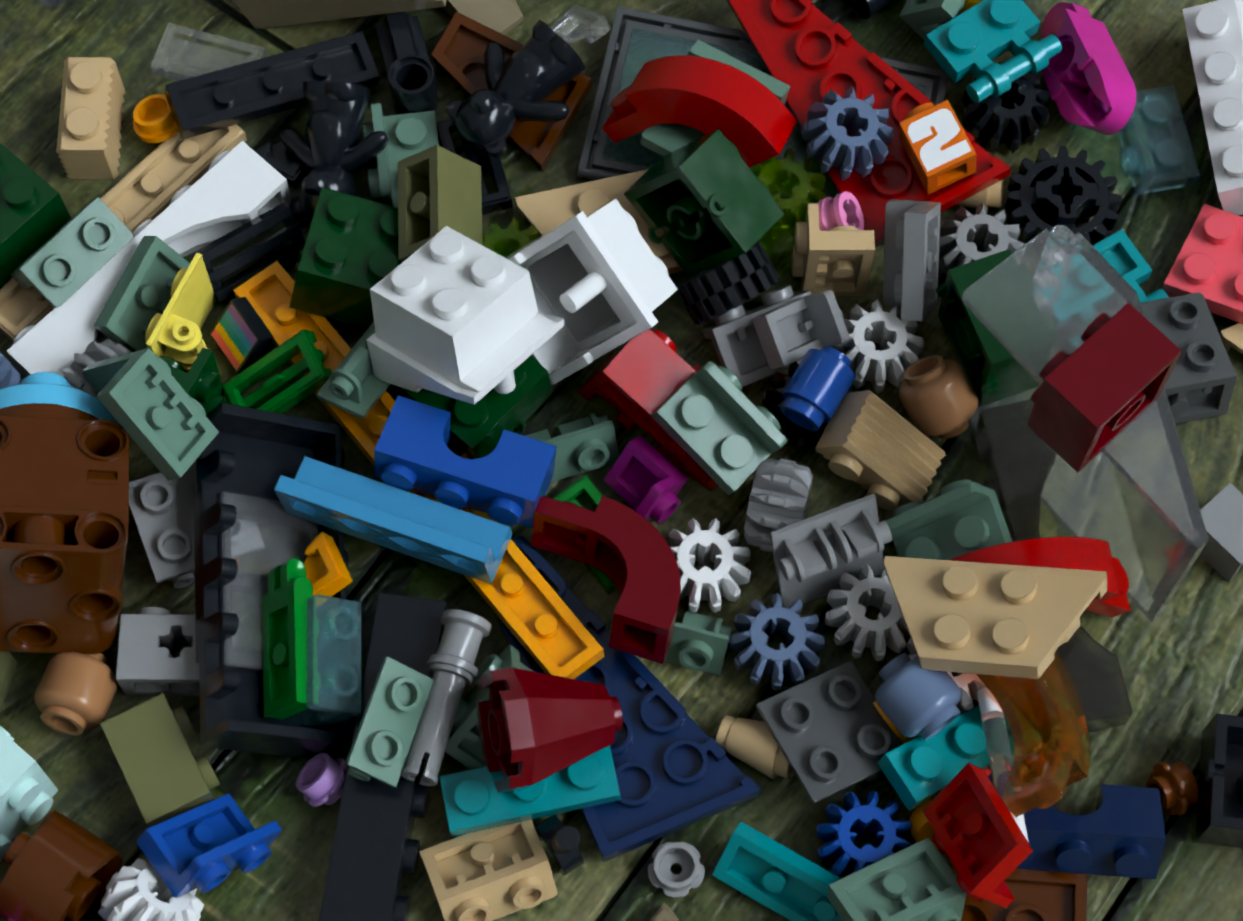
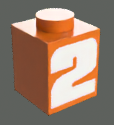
M948 100L935 106L933 103L919 105L906 114L905 120L899 122L900 142L927 195L976 172L977 154Z

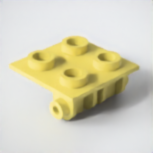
M200 253L195 254L188 269L183 267L179 270L172 283L171 299L163 314L157 313L154 315L145 334L147 348H150L157 356H165L176 361L186 370V373L190 370L201 349H207L202 339L201 328L217 301L202 254Z

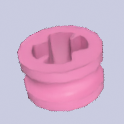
M844 191L836 194L835 198L826 197L819 200L820 231H829L834 227L845 225L864 230V216L861 206L851 192Z

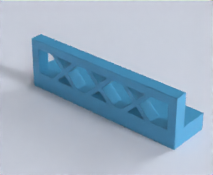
M304 456L295 479L280 475L274 489L288 514L489 584L493 583L513 535L511 527L306 456Z

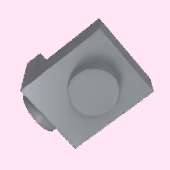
M831 290L796 298L752 319L771 370L785 367L803 358L809 349L820 350L823 346L831 347L849 340V333L843 320L842 311Z

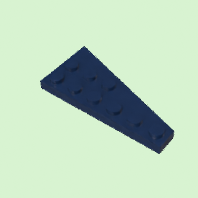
M524 536L512 539L604 650V658L575 680L605 685L610 697L616 696L621 706L622 729L615 731L614 743L610 747L622 800L580 809L602 861L606 862L760 796L761 789L734 765L726 756V751L712 737L709 738L688 716L686 709L635 655L609 647L611 633L606 628V624L592 609L589 610L567 587V582L531 546ZM494 612L507 644L519 650L520 662L534 672L545 674Z

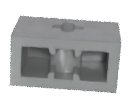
M144 607L138 609L137 614H121L116 681L125 695L158 696L164 693L165 696H200L199 663L196 664L195 610L193 614H171V611L164 608ZM239 625L236 634L231 637V645L234 648H240L241 630ZM187 642L189 647L182 648L180 657L173 658L171 653L178 651L179 643Z

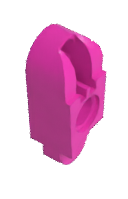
M1057 3L1045 17L1042 37L1040 38L1042 40L1048 35L1054 34L1062 45V51L1049 59V65L1041 70L1051 99L1056 101L1059 112L1066 121L1105 135L1115 134L1127 124L1134 111L1137 96L1135 83L1104 22L1093 19L1085 7L1074 3Z

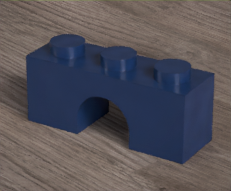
M987 775L1009 812H1021L1024 815L1029 845L1033 852L1016 869L1156 879L1166 841L1159 788L1101 784L1096 810L1086 815H1071L1056 809L1049 803L1045 796L1044 780Z

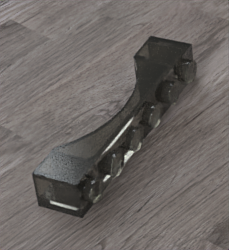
M1031 400L980 410L977 430L971 431V442L976 461L978 463L986 461L991 479L990 481H985L984 486L995 490L1013 542L1040 538V499L1044 484L1057 456V453L1026 425L1034 406ZM1080 625L1070 640L1057 648L1054 654L1055 659L1043 673L1047 688L1045 691H1040L1043 714L1048 725L1056 723L1060 739L1126 725L1133 712L1118 657L1096 642Z

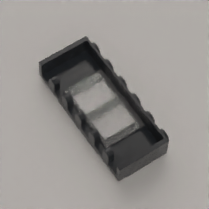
M221 403L206 414V417L219 433L196 459L197 500L194 502L196 664L199 663L200 745L219 747V749L308 759L323 752L330 755L351 744V735L355 723L354 714L350 709L349 681L353 666L351 657L348 655L347 627L350 622L351 612L350 606L346 601V587L313 609V615L317 624L314 639L315 672L318 677L316 705L285 719L264 717L262 597L268 593V572L292 558H297L304 564L307 555L304 554L307 546L321 532L333 537L348 569L349 558L346 549H344V533L286 513L274 491L280 475L295 479L304 456L343 469L345 453L340 442V425Z

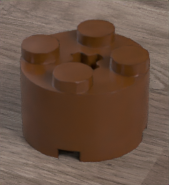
M56 810L51 811L33 836L22 832L12 842L5 854L4 862L10 865V868L5 877L0 879V918L5 921H83L81 918L88 912L93 903L101 907V900L107 891V884L112 876L121 869L123 858L118 855L121 852L67 816L60 814Z

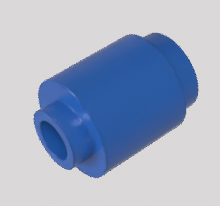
M823 346L821 350L809 349L782 393L784 402L780 407L781 413L799 427L813 432L818 431L822 423H829L856 377L849 367L851 364L850 359L842 352L829 346Z

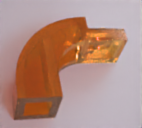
M1056 651L1054 654L1055 659L1039 679L976 674L1002 708L1013 736L1014 763L1002 801L1015 817L1037 807L1039 809L1051 807L1063 797L1067 786L1088 777L1090 741L1085 715L1071 677Z

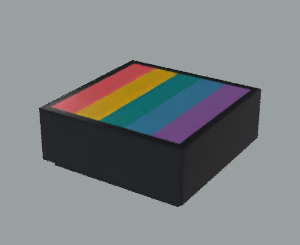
M246 297L231 299L209 333V336L236 374H239L258 361L274 338Z

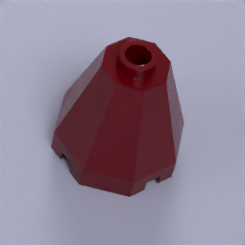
M517 668L489 671L479 677V690L490 689L489 701L478 702L477 716L486 766L489 772L501 771L503 779L494 782L498 793L531 786L613 744L615 731L622 729L623 718L619 700L616 696L610 697L605 685Z

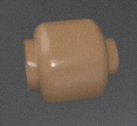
M939 355L925 357L909 366L904 372V380L900 384L898 396L912 425L926 436L939 435L941 439H950L963 433L969 426L968 421L976 413L979 401L962 366L957 361L943 359Z
M63 652L52 656L33 698L37 709L41 712L40 718L47 726L58 732L76 736L81 735L84 730H91L100 726V723L105 719L118 688L116 674L106 665L107 658L101 653L83 654L79 652Z

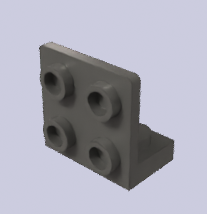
M1192 293L1132 304L1139 313L1182 352L1159 398L1134 420L1123 433L1227 414L1237 376L1203 294ZM1123 306L1102 310L1100 315L1106 312L1112 317Z

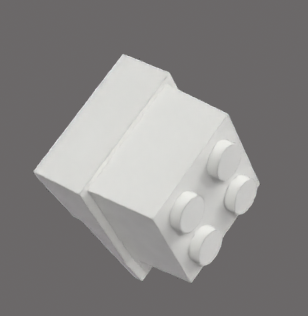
M617 199L612 200L587 216L583 211L506 257L508 260L529 271L538 310L545 314L564 318L565 326L531 355L534 360L548 371L551 386L656 325L658 320L652 311L678 290L670 279L667 267L663 261L651 251L639 233L634 218L622 208Z
M446 226L370 289L375 333L366 341L373 373L379 380L417 393L423 388L475 405L493 388L500 394L512 392L516 386L514 370L565 325L564 318L545 314L538 310L530 273L527 269Z

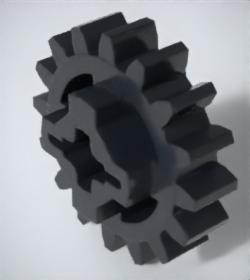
M1060 146L1057 157L1052 158L1044 148L1040 149L1035 163L1024 158L1021 161L1018 174L1012 173L1007 187L1010 192L1007 193L1004 203V209L1013 211L1011 212L1008 225L1019 224V227L1023 226L1024 230L1020 241L1026 244L1036 239L1040 242L1038 253L1044 255L1050 246L1057 247L1060 259L1066 258L1070 247H1075L1076 251L1080 253L1089 248L1091 242L1096 244L1105 239L1108 235L1107 230L1113 231L1119 215L1116 212L1122 202V196L1113 193L1118 180L1116 176L1105 178L1101 176L1105 166L1102 160L1094 163L1092 166L1086 163L1087 151L1083 149L1077 154L1076 158L1068 156L1066 146ZM1050 177L1047 181H1041L1045 178ZM1078 223H1086L1085 225L1075 228V226Z

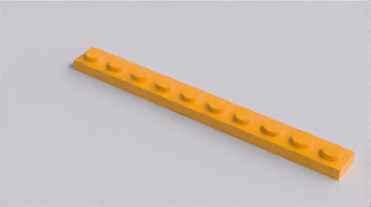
M278 261L233 290L236 298H247L274 336L271 342L276 348L301 330L313 331L317 339L314 346L316 349L322 350L326 358L322 363L325 368L331 369L332 372L351 351L348 344L325 317L289 308L295 281ZM302 353L290 359L288 363L292 366L304 358ZM308 371V372L305 373L303 376H301V378H303V377L306 376L308 373H310V371ZM319 388L313 393L316 395L321 388ZM385 391L364 419L320 400L374 466V449L395 400ZM412 489L408 491L413 494L439 502L434 496L418 492ZM468 507L457 508L475 514L477 516L495 521L488 515V513L477 511ZM512 540L508 544L492 584L464 575L545 674L576 679L604 658V650Z

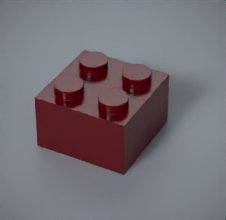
M1129 303L1112 317L1106 312L1099 315L1083 332L1081 340L1084 343L1071 355L1065 350L1056 354L1040 372L1039 377L1043 380V383L1034 391L1030 398L1034 406L1026 425L1077 473L1159 398L1182 352Z

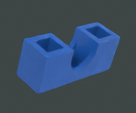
M399 395L397 396L374 449L375 478L382 479L387 485L405 491L412 489L434 496L439 502L454 508L468 507L488 513L493 520L504 525L520 524L533 528L535 509L541 496H545L554 474L557 446L503 429L499 442L491 453L477 459L463 458L454 454L447 447L450 440L451 412Z

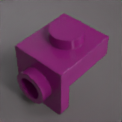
M642 436L630 440L603 479L637 513L650 523L655 521L658 525L665 522L678 508L681 500L676 496L688 480L686 476Z

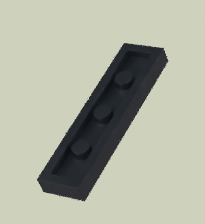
M360 31L166 84L165 96L181 138L186 139L307 105V98L303 94V82H338L371 87L378 85L380 74L364 34Z

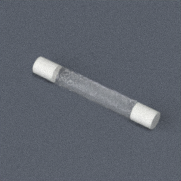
M994 686L983 687L978 690L977 698L994 787L1029 843L1000 691Z

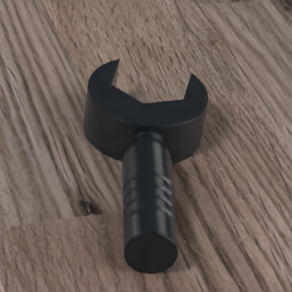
M552 815L534 826L540 841L543 840L549 848L563 876L584 864L582 855L577 848L580 843V833L576 828L572 826L564 827L556 815Z

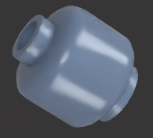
M904 652L890 661L878 673L884 682L877 689L875 700L904 737L912 738L921 735L926 741L943 730L961 713L956 707L961 698L959 686L945 671L922 669L917 657L911 660Z

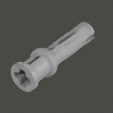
M448 609L442 613L440 621L444 625V630L436 654L430 655L427 661L428 673L434 681L401 772L403 778L414 782L415 777L419 773L422 760H424L425 766L419 783L424 786L437 785L438 773L464 686H469L476 680L478 669L474 666L479 646L482 638L489 636L491 631V624L486 619L463 610Z

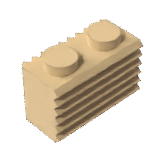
M68 57L64 60L56 153H59L58 158H61L60 162L63 163L62 167L65 168L64 172L67 173V178L114 180L119 176L117 169L120 166L118 159L121 157L119 149L122 148L120 144L122 139L120 131L123 130L121 122L124 120L122 104L125 102L123 95L126 92L116 62L111 57Z
M870 390L846 393L815 448L816 452L823 454V458L830 460L828 467L833 473L844 479L861 484V488L868 490L866 496L874 493L877 506L885 510H895L911 502H924L923 496L928 493L927 487L932 484L931 478L937 474L936 469L941 465L940 460L946 456L944 450Z

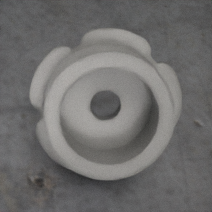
M666 842L659 845L652 854L653 863H650L648 866V877L655 888L663 889L664 894L668 897L681 898L687 896L691 888H698L704 879L705 867L703 864H700L701 856L699 851L693 845L686 842ZM675 864L680 865L682 871L680 874H673L671 867Z

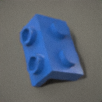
M228 793L147 828L136 843L171 893L177 898L196 888H199L202 893H206L220 885L229 877L231 872L239 868L244 874L253 871L272 855L269 846L282 832V828L276 821H273L255 829Z

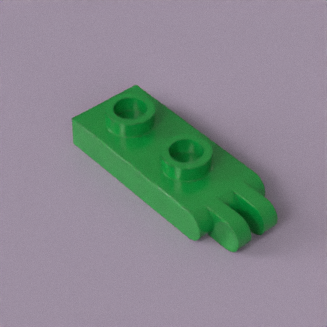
M292 558L268 572V593L262 597L264 717L285 719L316 705L318 677L315 672L314 639L317 624L313 615V587L306 578V569L303 562L297 558Z

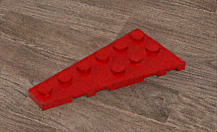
M726 0L768 74L791 86L786 99V105L796 118L801 130L804 123L808 121L807 113L810 106L815 102L822 103L824 95L831 89L843 98L845 91L853 86L856 98L864 100L866 96L873 93L875 102L872 108L888 109L889 119L886 125L894 128V137L890 145H887L889 152L885 161L880 165L873 164L870 174L864 178L853 169L849 178L844 181L841 180L837 168L831 167L830 171L826 172L838 194L848 191L856 197L864 216V230H874L875 248L885 242L886 203L891 199L941 202V212L1010 176L1011 168L997 156L995 158L975 142V137L964 129L977 154L976 172L927 195L900 142L899 122L905 120L906 114L915 107L925 103H933L930 99L874 52L870 53L862 47L840 23L837 22L835 24L812 4V0ZM818 158L820 164L822 163V158Z

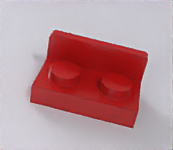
M968 763L929 803L923 812L935 832L932 835L934 843L951 859L958 872L956 881L960 888L969 897L978 902H982L985 899L1007 908L1015 898L1004 880L1033 852V849L984 769Z

